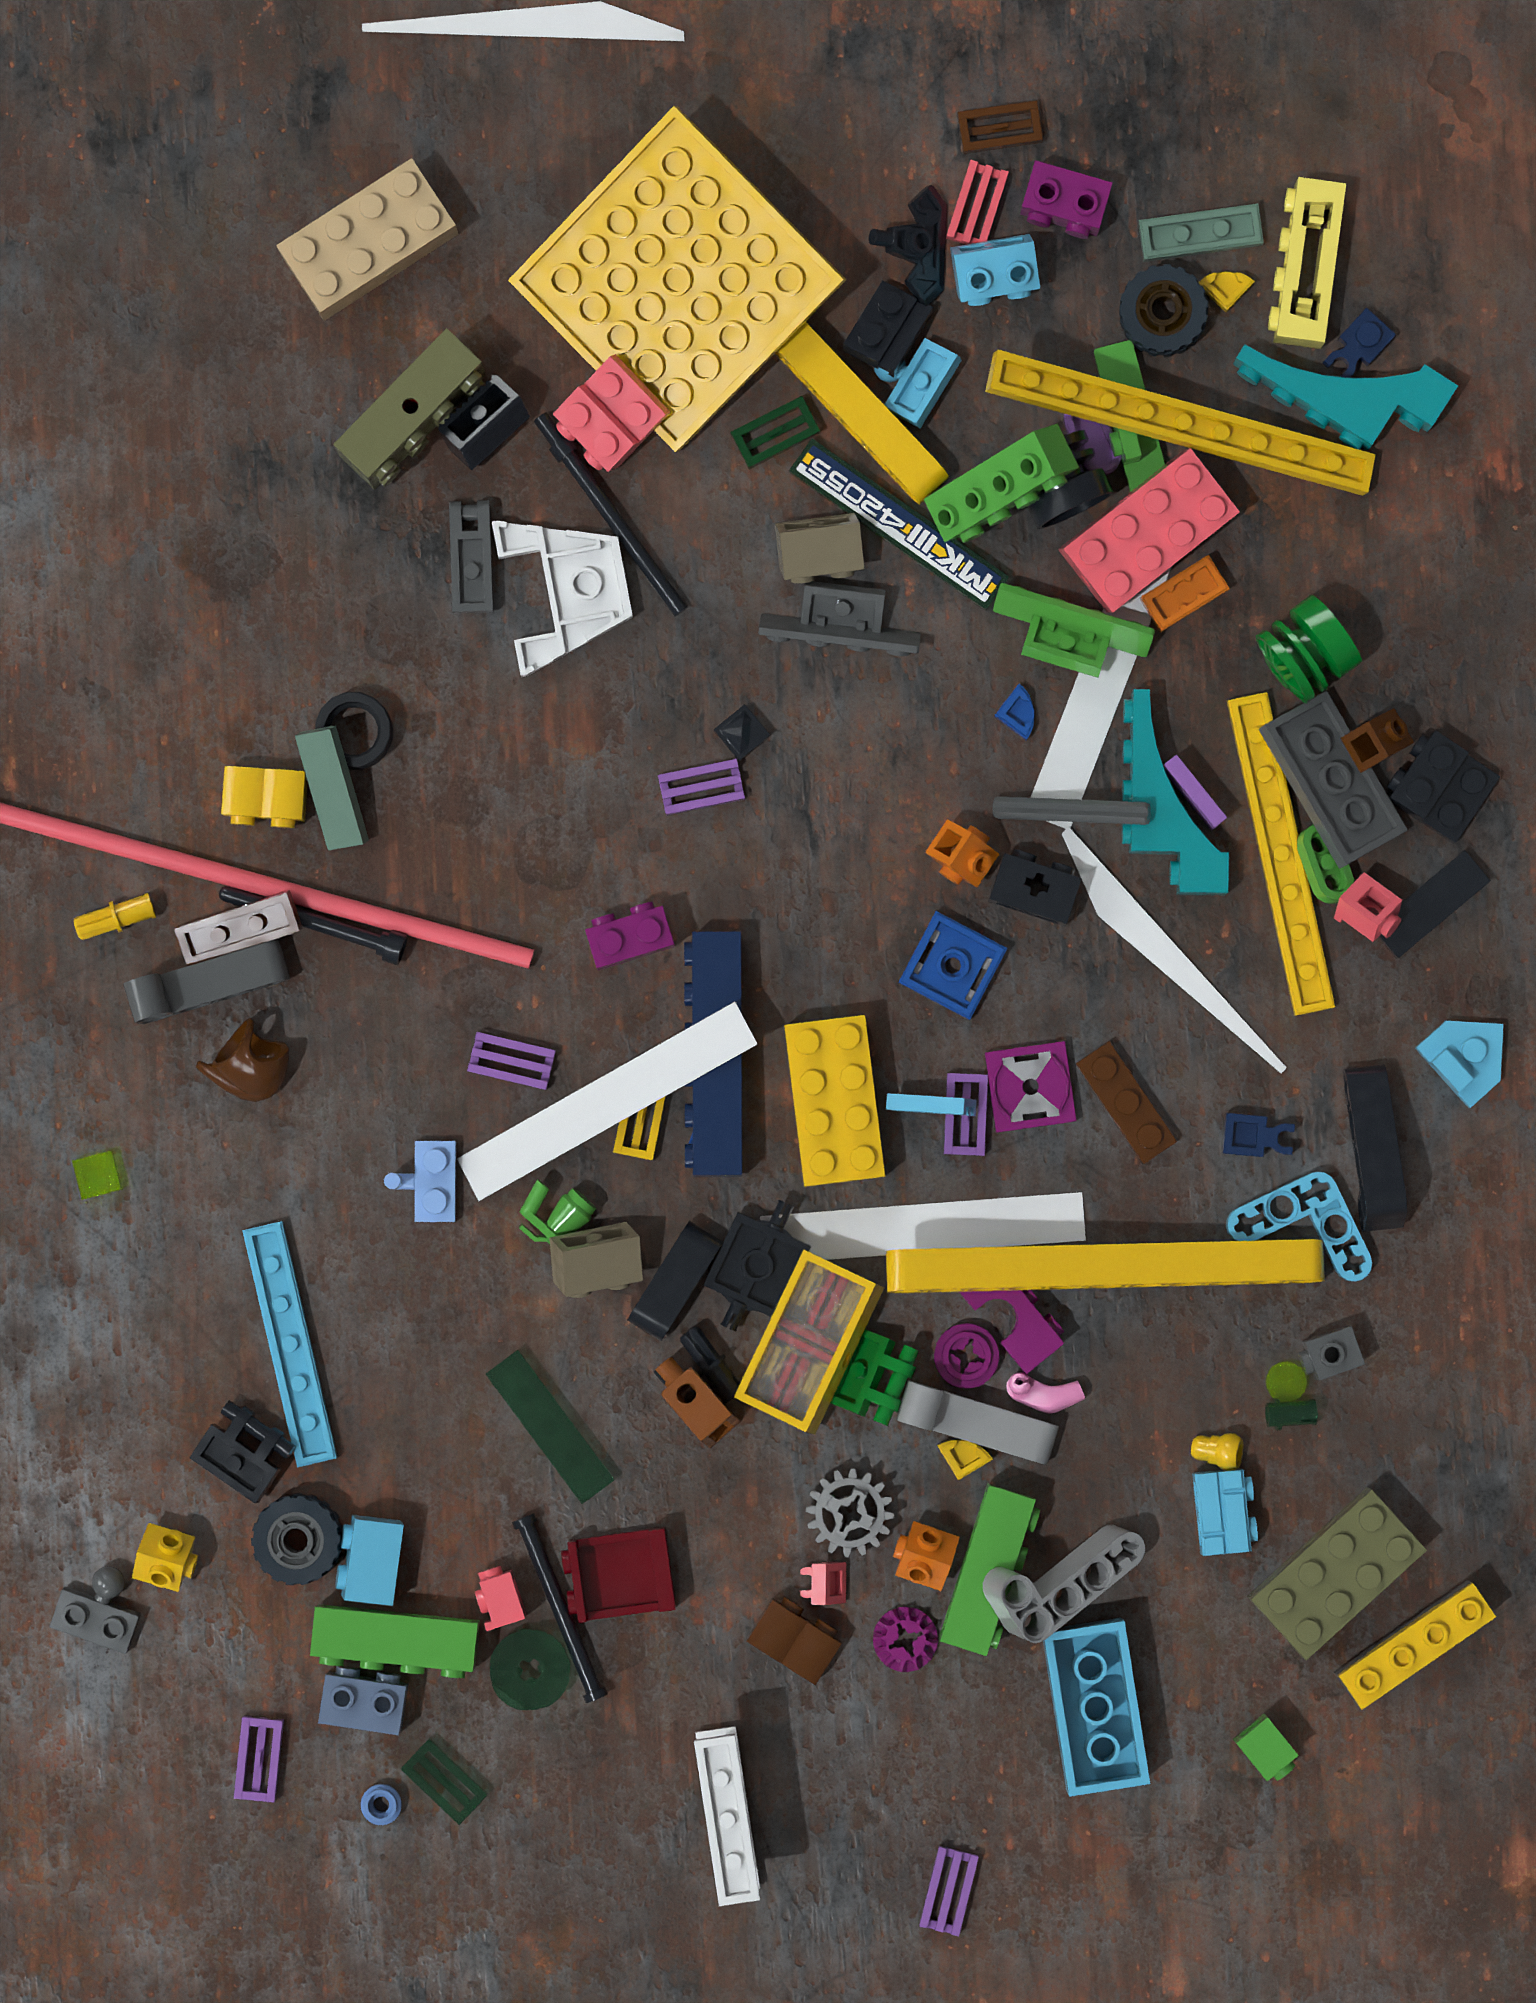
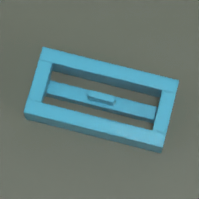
M887 1093L886 1110L976 1116L977 1100Z

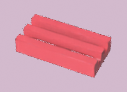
M970 160L946 239L965 245L988 240L1009 171L1002 169L1000 171L994 169L993 166H984L978 164L977 161ZM975 173L981 174L982 178L964 234L959 233L957 228ZM993 178L998 181L980 237L977 239L972 237V233L989 180Z

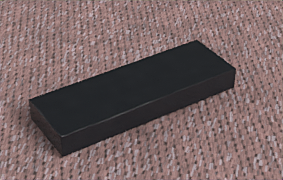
M1465 850L1462 851L1402 902L1398 914L1401 922L1394 933L1388 938L1382 934L1378 938L1396 959L1400 958L1491 880Z

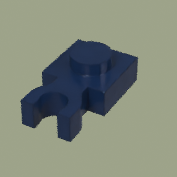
M1366 308L1338 338L1345 347L1332 352L1322 364L1329 368L1334 361L1342 360L1347 365V371L1340 377L1351 378L1355 372L1356 363L1359 360L1368 366L1396 334Z
M1225 1113L1222 1154L1264 1157V1147H1269L1276 1153L1292 1155L1293 1147L1281 1146L1277 1138L1282 1131L1294 1132L1295 1124L1284 1123L1268 1128L1266 1127L1267 1117Z

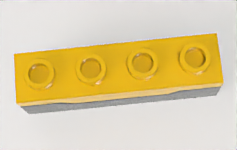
M1466 1580L1335 1670L1334 1674L1356 1706L1363 1710L1496 1618V1615L1476 1586Z

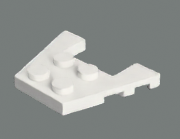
M504 521L492 522L499 559L541 552L553 615L554 633L514 640L521 677L531 675L633 618L618 537L572 530H556L534 525L511 524Z

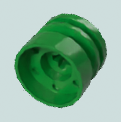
M1309 595L1290 610L1289 614L1296 629L1292 631L1283 622L1276 620L1272 623V629L1276 638L1267 630H1262L1256 635L1257 644L1273 675L1286 689L1290 690L1301 702L1306 704L1315 697L1310 683L1322 692L1328 687L1322 671L1323 668H1326L1334 676L1342 678L1362 662L1357 647L1344 627L1325 604L1314 595Z

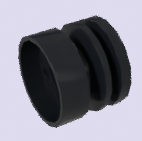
M1085 430L1064 434L1065 440L1079 468L1065 476L1068 481L1066 484L1048 493H1045L1044 489L1041 490L1040 494H1038L1040 499L1027 506L1037 529L1053 526L1080 514L1104 501L1114 493L1103 468L1091 469L1085 472L1082 468L1084 464L1095 456L1094 449L1088 448L1076 453L1074 452V450L1088 442L1089 438Z

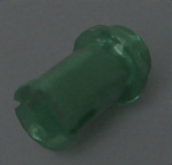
M1274 1398L1273 1403L1265 1404L1267 1427H1274L1276 1431H1281L1282 1426L1317 1425L1318 1410L1316 1400L1280 1402L1278 1398Z

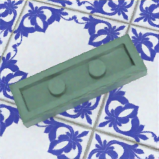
M1258 203L1138 221L1144 262L1262 246L1264 244Z
M336 725L299 732L295 735V739L327 849L334 850L365 844L369 841Z

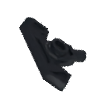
M932 185L926 186L908 203V207L917 224L893 226L887 228L886 231L872 229L868 237L870 245L885 247L886 253L915 264L904 281L913 296L917 298V301L925 306L929 305L944 291L947 204Z

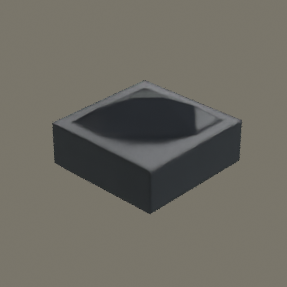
M745 704L714 729L717 736L739 762L770 737L767 730Z

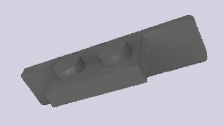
M815 581L805 583L801 618L761 614L758 631L759 635H765L769 640L776 642L798 639L806 640L808 644L817 647H826L830 643L846 645L850 650L860 652L868 651L870 648L883 649L894 656H908L910 653H919L921 636L920 632L881 628L885 590Z

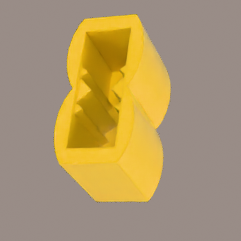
M225 766L221 815L231 817L230 824L255 826V818L271 819V827L295 828V821L305 822L308 787L305 771Z

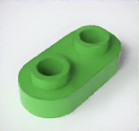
M1313 824L1299 834L1297 850L1314 895L1324 903L1335 904L1338 903L1339 897L1354 883V877L1349 864L1341 869L1338 868ZM1311 841L1317 843L1319 852L1313 850ZM1325 879L1331 881L1333 890L1327 887Z

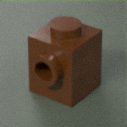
M1395 708L1377 716L1340 738L1360 773L1414 743L1408 733L1405 722L1399 717Z

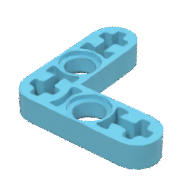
M1324 1172L1309 1173L1234 1209L1227 1217L1226 1229L1232 1239L1236 1241H1255L1309 1215L1320 1240H1323L1326 1253L1339 1277L1347 1281H1359L1368 1276L1371 1271L1372 1259L1336 1182L1330 1175ZM1316 1178L1318 1183L1326 1182L1329 1189L1323 1192L1325 1199L1319 1201L1317 1197L1308 1198L1303 1201L1308 1206V1209L1301 1211L1299 1199L1291 1189L1298 1186L1299 1194H1302L1312 1188L1311 1180ZM1276 1196H1286L1292 1202V1213L1285 1219H1277L1270 1211V1203ZM1262 1203L1264 1216L1272 1225L1264 1229V1222L1260 1221L1251 1226L1252 1234L1246 1236L1243 1231L1236 1232L1234 1226L1239 1223L1237 1216L1243 1213L1246 1218H1251L1260 1214L1255 1209V1206ZM1331 1215H1339L1346 1221V1232L1340 1238H1331L1324 1230V1223ZM1352 1236L1356 1244L1349 1245L1348 1247L1353 1256H1362L1364 1261L1359 1265L1360 1272L1358 1274H1354L1352 1270L1345 1271L1342 1264L1347 1262V1257L1343 1249H1340L1335 1254L1332 1248L1333 1245L1345 1243Z

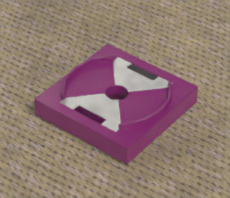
M1065 1041L984 1053L996 1133L1076 1122ZM1032 1054H1038L1039 1059L1022 1062H1015L1014 1057ZM1028 1079H1033L1038 1084V1091L1033 1095H1028L1023 1091V1083ZM1047 1112V1117L1023 1121L1024 1114Z

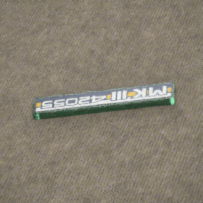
M813 438L790 468L789 473L845 513H855L862 525L984 611L987 610L997 596L1000 584H1005L1009 579V576L958 540L953 539L944 542L935 524Z

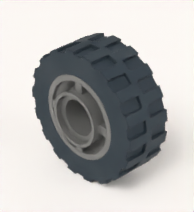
M296 1493L277 1499L259 1514V1518L254 1523L252 1529L254 1535L251 1538V1546L254 1547V1558L256 1561H259L262 1566L260 1568L264 1573L270 1574L272 1579L277 1582H286V1585H305L318 1580L333 1569L332 1567L341 1557L343 1525H340L338 1520L340 1517L336 1511H332L329 1507L330 1504L326 1501L318 1500L317 1496L311 1494L302 1495V1493ZM292 1529H300L306 1534L308 1542L304 1550H297L290 1545L288 1535Z

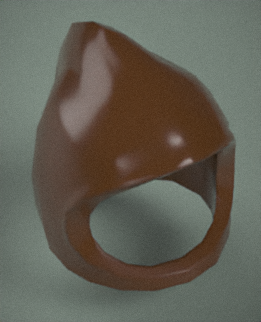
M248 1018L225 1043L212 1063L207 1064L203 1061H198L196 1068L216 1085L237 1098L259 1102L271 1098L281 1087L287 1072L289 1047L283 1042L263 1039L256 1035L253 1031L254 1021L252 1018ZM264 1054L267 1058H261L259 1056Z

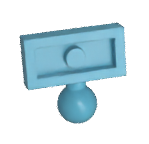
M924 338L909 365L906 366L904 360L894 378L888 375L889 372L880 367L878 369L874 368L877 377L882 381L895 382L899 380L884 405L893 415L921 429L962 361L961 358L946 348Z

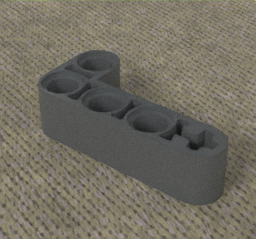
M274 940L164 974L155 973L132 979L123 983L134 1022L140 1025L276 985L291 978L280 941Z

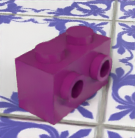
M1035 160L1020 215L1027 216V222L1039 227L1049 228L1050 223L1066 227L1065 232L1074 237L1088 239L1089 234L1097 236L1113 182Z
M652 901L630 908L631 915L616 920L614 913L591 920L593 927L585 929L597 970L599 971L674 948V941L663 906L655 908Z

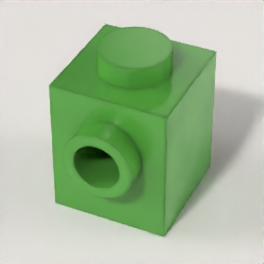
M1265 1714L1261 1715L1233 1738V1741L1266 1781H1269L1272 1777L1278 1781L1296 1766L1293 1760L1299 1755Z

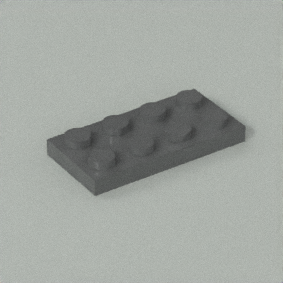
M1327 691L1314 697L1307 704L1303 703L1259 728L1261 735L1339 869L1407 831L1406 826L1372 768L1360 773L1340 738L1350 733V730Z

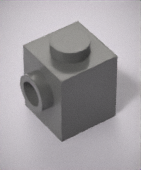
M1346 1325L1301 1341L1304 1348L1303 1351L1298 1352L1301 1364L1306 1375L1313 1373L1315 1380L1320 1381L1365 1365L1352 1326Z

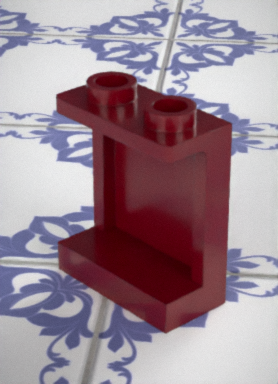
M665 1527L572 1539L567 1542L568 1549L561 1550L564 1575L572 1574L574 1590L567 1591L569 1614H577L578 1623L645 1612L676 1610Z

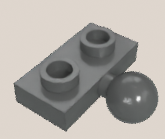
M105 1566L97 1570L92 1578V1587L96 1593L95 1597L68 1587L62 1589L49 1627L126 1654L129 1651L141 1613L110 1602L112 1598L122 1592L125 1581L123 1574L117 1568Z

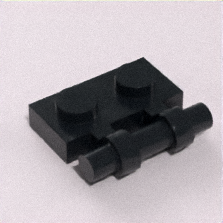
M229 1400L223 1407L221 1414L230 1419L232 1423L226 1431L217 1424H211L193 1451L190 1459L256 1504L260 1502L281 1470L268 1460L272 1453L276 1451L288 1459L296 1446L284 1438V1432L276 1427L271 1429L256 1419V1413L248 1407L244 1406L241 1408ZM244 1431H247L262 1442L257 1451H254L238 1440Z

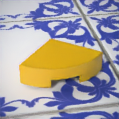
M1218 272L1207 275L1198 283L1200 286H1203L1205 294L1222 310L1227 312L1255 281L1247 275L1238 272Z
M962 1439L948 1440L937 1445L958 1480L993 1460L981 1446Z

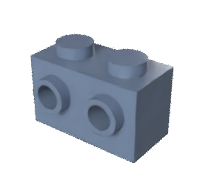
M336 1666V1672L329 1671L325 1674L319 1724L400 1735L409 1683L400 1682L401 1675L377 1672L376 1678L360 1676L361 1669L348 1666Z

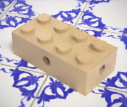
M411 158L276 246L314 307L325 321L459 234L455 223Z

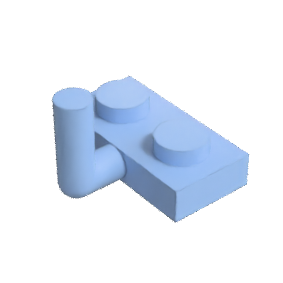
M415 1141V1173H389L385 1176L384 1184L389 1189L415 1190V1222H456V1141Z

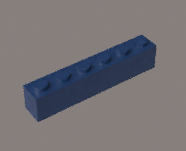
M741 931L692 932V942H684V966H692V982H684L685 1006H692V1022L685 1023V1030L733 1002H736L741 1012ZM741 1053L685 1085V1087H693V1103H685V1128H693V1144H685V1168H693V1177H742Z

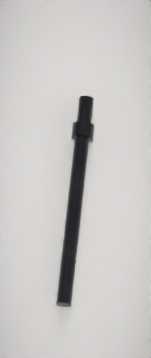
M547 412L537 417L534 423L552 446L549 451L558 463L563 462L674 617L688 608L576 454L578 448L573 441L561 435Z

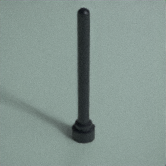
M224 886L219 891V897L222 901L236 906L264 898L230 886ZM296 908L303 927L376 950V955L382 956V961L399 965L406 948L408 935L391 930L390 933L383 931L380 935Z

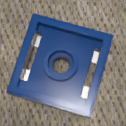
M935 911L898 983L970 1020L1007 948ZM930 940L935 944L925 963L922 964L918 961ZM955 958L960 962L961 967L957 973L951 974L946 971L945 962L948 959ZM983 968L987 971L975 992L970 988L980 969Z

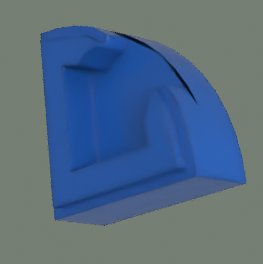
M1018 684L994 717L1026 741L1033 729L1035 714L1030 695L1022 685Z

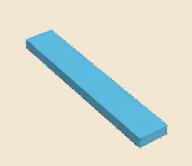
M280 1221L242 1230L291 1443L296 1446L294 1456L297 1468L338 1458L284 1223Z

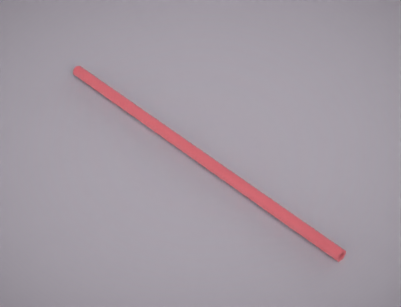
M0 802L1 824L266 897L290 890L295 905L389 931L394 930L411 937L529 969L531 966L534 949Z

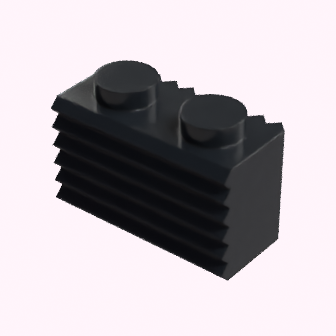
M492 375V380L486 381V386H480V391L474 392V397H468V402H462V408H456V413H450V419H445L444 424H439L438 430L449 450L470 470H473L531 416L528 414L521 397L498 375Z

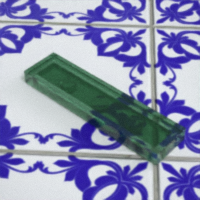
M519 1350L485 1374L581 1504L615 1480Z

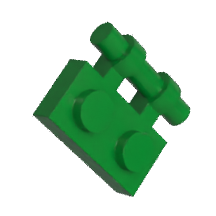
M865 1329L830 1404L865 1417L872 1402L879 1405L873 1421L888 1426L893 1413H898L902 1401L899 1398L907 1379H912L916 1367L913 1364L919 1351L904 1345L898 1359L890 1357L896 1342ZM888 1369L893 1372L885 1392L882 1393L876 1389L884 1370Z

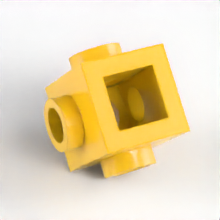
M148 1523L136 1553L132 1578L150 1583L156 1587L179 1592L184 1577L192 1578L199 1555L192 1553L195 1536Z

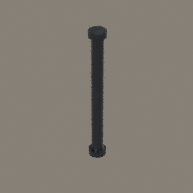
M532 1513L513 1521L512 1525L514 1530L519 1529L586 1692L583 1695L584 1701L589 1703L608 1695L605 1686H600L572 1615L569 1614L568 1605L534 1525V1522L537 1521L536 1516Z

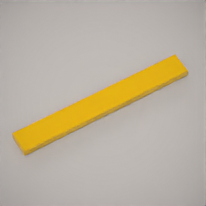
M1265 692L1228 700L1227 706L1294 1016L1335 1008L1309 883L1297 850L1298 832L1286 776L1259 731L1260 727L1273 720L1268 693Z

